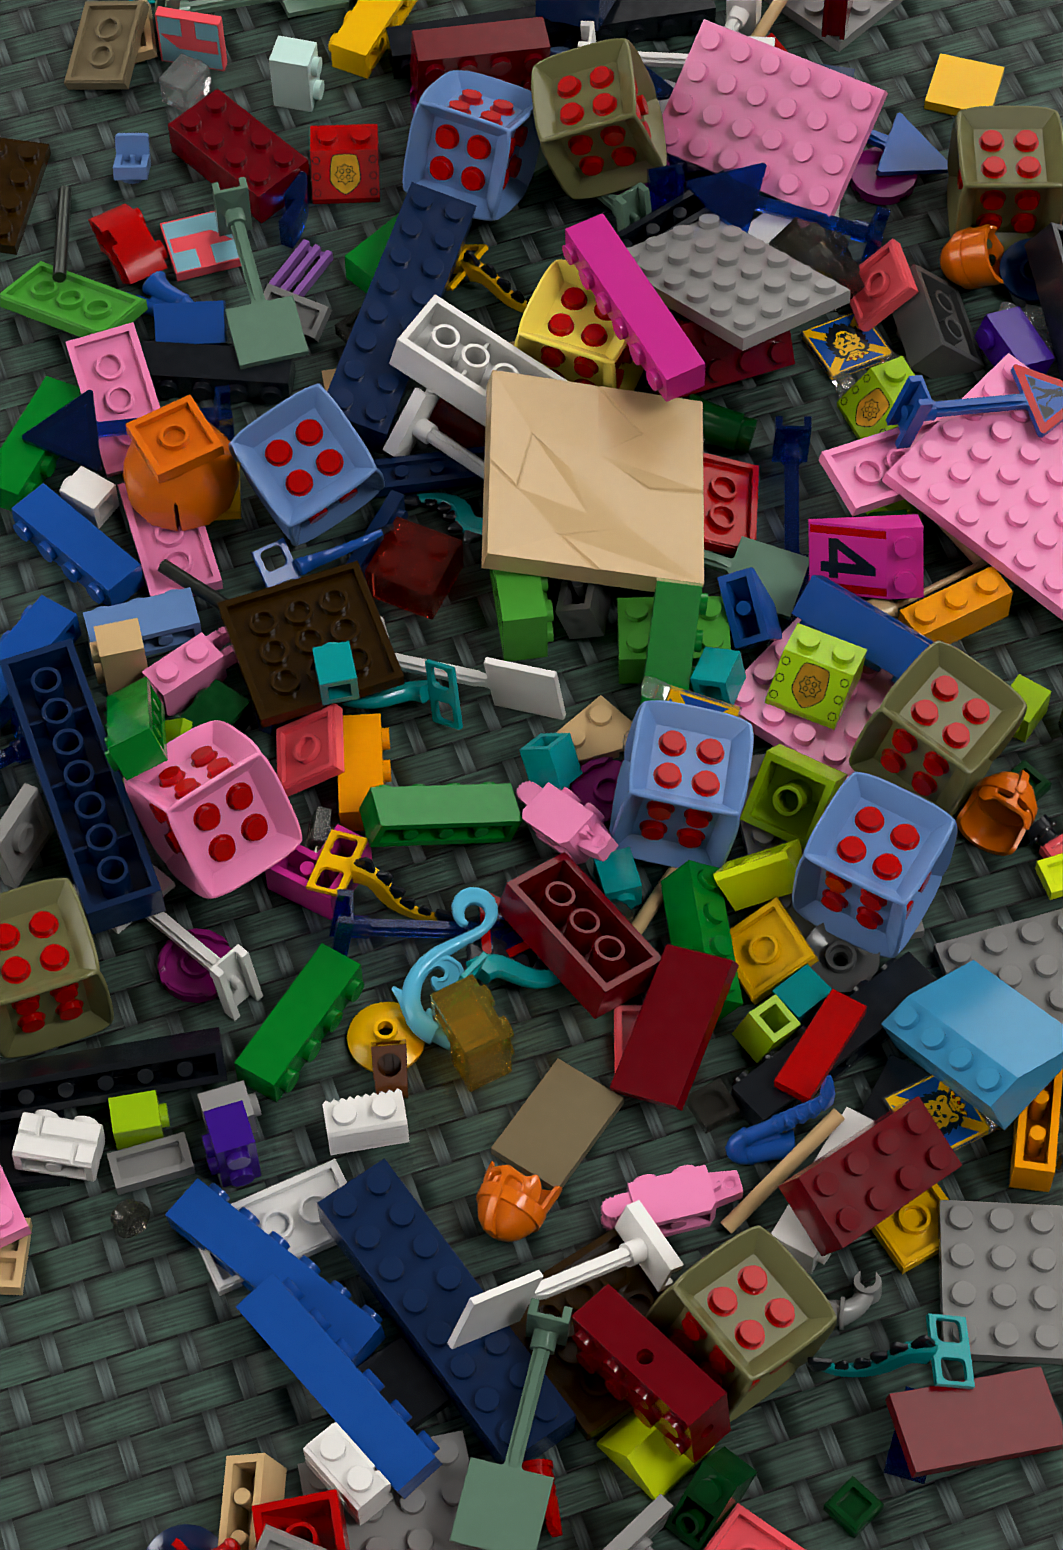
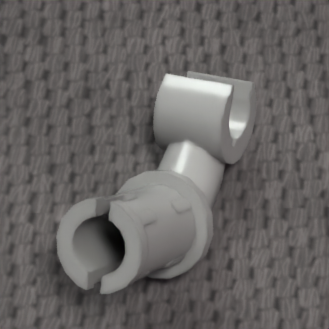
M859 1271L854 1277V1295L851 1298L845 1300V1297H841V1300H828L836 1314V1326H839V1330H844V1326L860 1318L869 1309L870 1305L877 1303L881 1298L882 1281L877 1272L874 1285L864 1288V1285L861 1284V1271Z

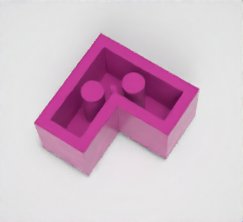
M338 824L334 828L337 831L361 836ZM339 838L335 841L330 853L347 858L351 857L358 843ZM367 842L361 858L367 857L372 860L371 847H369ZM325 843L318 853L299 844L287 857L265 871L269 890L331 921L335 920L358 886L357 883H353L351 878L343 898L306 889L307 882ZM323 870L316 885L328 889H336L339 887L343 874L331 870Z

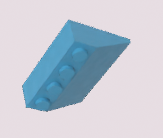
M974 960L908 995L881 1023L897 1049L1003 1130L1017 1118L1063 1069V1024Z

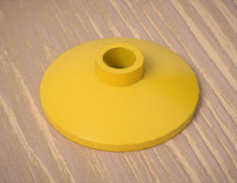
M379 1002L367 1006L353 1018L348 1028L347 1043L350 1054L361 1067L373 1072L371 1042L406 1039L407 1068L418 1060L425 1046V1042L417 1037L408 1027L399 1003ZM384 1028L393 1030L389 1035L379 1033V1030Z

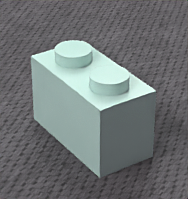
M278 35L269 58L274 106L312 112L316 100H321L323 97L325 85L324 80H320L322 57H318L317 42Z

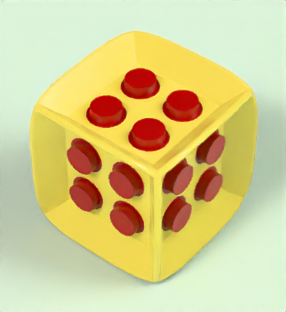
M563 259L555 260L544 272L527 304L519 324L514 346L567 381L634 391L644 368L642 365L634 363L628 344L624 339L620 340L616 336L611 319L607 314L603 315L600 312L595 295L591 289L586 290L579 277V271L575 265H569Z

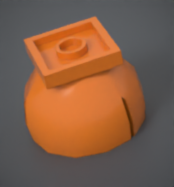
M187 395L125 424L127 434L132 440L123 465V478L128 498L133 509L151 525L178 531L175 503L178 506L182 531L207 526L230 508L239 486L240 474L237 462L229 451V440L207 421L191 395Z

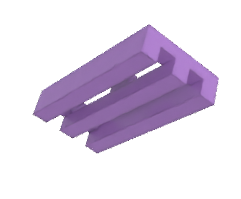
M303 239L270 280L269 284L290 291L296 282L302 279L312 262L317 259L316 264L292 292L304 297L333 261V252L329 250L322 252L320 246L315 244L311 247L310 242Z

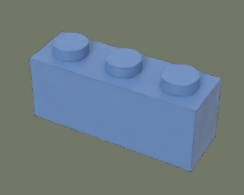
M190 587L180 590L172 589L163 594L146 598H134L129 602L112 606H100L94 610L83 612L89 642L96 641L94 626L138 618L146 656L177 649L202 632Z

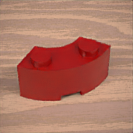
M122 204L88 219L101 251L111 260L123 284H133L149 277L156 271L168 268L164 261L168 258L166 249L160 240L155 241L146 227L143 214L138 207L133 209L127 204Z

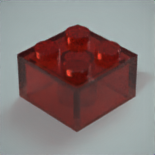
M396 516L392 523L395 529L385 535L365 570L367 585L373 598L433 620L464 565L462 540Z

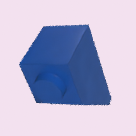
M753 567L717 577L735 649H751L782 639V631L775 604Z

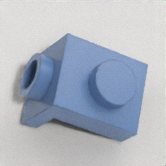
M117 133L115 135L116 157L113 165L114 180H123V182L128 184L148 180L151 167L149 135L147 133Z

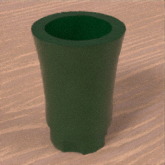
M696 394L690 395L689 400L703 402V444L734 451L736 448L742 452H749L758 420L745 417L744 413L727 409Z

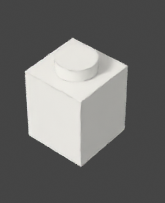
M80 466L72 476H68L63 481L59 490L61 498L98 529L119 507L116 485L83 466Z

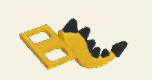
M465 244L453 274L457 275L448 284L446 291H453L467 275L471 282L482 284L504 304L524 313L531 297L528 296L525 300L520 291L511 290V283L508 280L501 279L496 274L493 265L484 264L479 261L489 249L486 244Z
M331 829L307 882V890L343 898L352 878L353 883L368 887L382 903L399 914L419 921L442 923L446 926L455 922L450 911L437 909L436 912H432L425 905L421 907L415 906L416 901L413 898L403 897L406 891L402 887L391 883L394 878L391 873L382 872L377 869L370 858H361L368 842L367 838ZM343 838L358 843L351 857L347 858L330 853L337 839ZM323 870H331L343 874L338 888L328 889L316 885Z

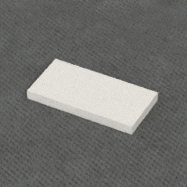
M333 1159L234 1202L231 1205L238 1211L241 1207H245L253 1213L260 1221L258 1227L268 1235L275 1231L282 1236L290 1245L288 1251L298 1259L302 1255L310 1257L337 1245L320 1222L317 1202L345 1185L347 1181L336 1159ZM198 1247L219 1296L243 1286L241 1282L245 1280L238 1275L231 1276L214 1262L208 1250L205 1249L203 1251Z

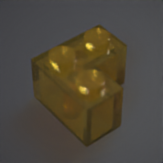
M471 974L430 994L432 1014L450 1042L451 1061L469 1092L512 1072L511 1056L515 1052L511 1044V1038L514 1037V1033L507 1018L504 1015L499 1017L494 1010V998L485 984L480 986L474 975Z

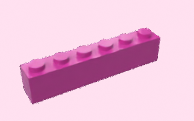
M602 213L566 228L565 245L562 246L566 261L569 265H575L579 271L582 285L586 290L591 289L595 295L600 312L603 315L607 314L611 319L616 336L620 340L624 339L626 341L634 363L642 365L646 371L650 387L654 391L658 390L664 400L668 402L705 386V362L605 215Z

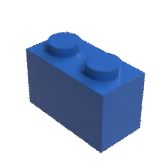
M225 300L153 304L156 342L220 345V343L228 342Z

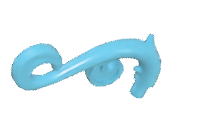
M468 887L461 890L455 895L451 908L455 922L461 928H464L469 924L464 914L466 908L472 905L481 907L485 912V918L481 925L430 949L409 970L402 989L393 986L391 989L398 1000L406 1024L411 1031L427 1044L431 1045L434 1042L447 1050L451 1049L456 1036L440 1028L441 1024L433 1020L431 1008H428L426 1012L424 1011L421 1004V990L428 974L435 969L443 971L444 976L440 978L433 976L430 979L431 986L435 993L443 997L451 996L464 969L461 963L450 955L480 939L495 924L498 917V905L495 898L487 890L479 887Z

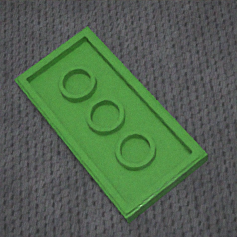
M42 261L0 293V307L79 337L132 323L148 310L146 299L67 271L64 282H55L52 278L53 265Z

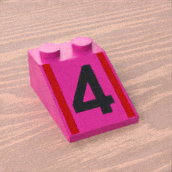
M918 514L808 519L809 581L812 575L825 576L860 597L879 599L924 598L923 525Z

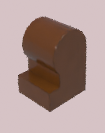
M406 1039L371 1042L376 1094L378 1095L381 1091L387 1093L389 1090L395 1092L398 1088L402 1091L403 1099H408Z

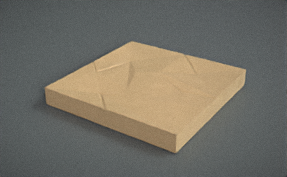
M492 370L486 390L481 568L655 592L656 577L701 583L703 587V402L675 398L666 402L662 395Z

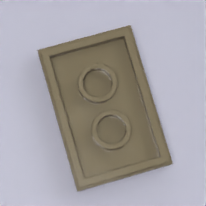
M85 1L64 80L68 90L129 89L149 11L146 1Z
M557 1058L493 1144L491 1154L526 1176L538 1175L541 1185L549 1190H552L556 1185L563 1188L623 1106L624 1098Z

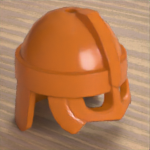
M986 224L974 228L961 229L955 232L943 246L940 255V266L943 274L951 282L968 290L1004 284L999 274L1004 246L995 235L997 226ZM987 239L992 242V248L987 249ZM990 254H993L996 257V261L993 266H991L990 264Z
M1021 770L1019 773L1002 771L985 777L977 783L956 819L959 831L969 842L995 855L1007 856L1016 851L1026 830H1029L1038 811L1034 789L1028 782L1029 774L1024 770Z
M491 1161L476 1196L479 1222L483 1230L496 1240L502 1242L519 1241L540 1229L547 1213L560 1196L562 1187L556 1185L552 1190L541 1189V1181L538 1175L525 1176L509 1164L495 1166L494 1162Z

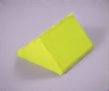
M795 839L727 861L713 874L716 883L735 911L792 893L796 868L802 857L800 841Z
M634 1411L624 1416L597 1442V1446L653 1501L660 1494L664 1496L715 1447L713 1446L694 1464L684 1454L678 1456L671 1451L663 1439L664 1435L655 1426L651 1429L646 1427L638 1419Z

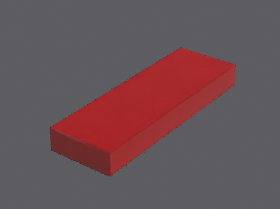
M832 988L775 1078L774 1087L802 1102L812 1100L865 1016L867 1006Z

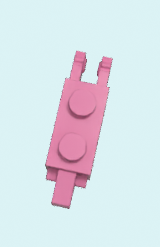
M222 626L208 636H205L202 632L142 671L143 678L147 676L163 704L164 712L167 716H174L191 705L197 693L203 688H208L215 679L223 683L227 677L226 669L237 662L231 645L219 651L230 641L225 627Z
M529 780L528 782H522L516 788V797L526 806L522 813V819L525 823L531 826L539 840L560 854L566 852L576 864L585 863L590 857L604 862L610 853L619 846L602 823V820L605 818L604 815L589 802L583 806L578 796L567 787L559 790L548 782L542 788Z
M683 1165L674 1169L672 1173L660 1176L654 1174L639 1176L633 1182L627 1183L626 1193L614 1195L613 1198L609 1197V1199L605 1198L601 1205V1225H603V1228H606V1231L612 1230L626 1205L640 1200L665 1237L709 1227L715 1219L716 1208L743 1198V1187L737 1170L708 1173L706 1165L697 1167L694 1165Z

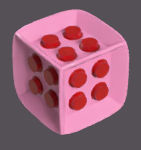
M214 720L190 729L167 743V761L127 781L123 777L129 800L152 846L166 863L171 873L190 890L203 898L214 899L236 890L283 860L302 842V832L298 819L275 770L261 753L259 747L249 737L226 722Z

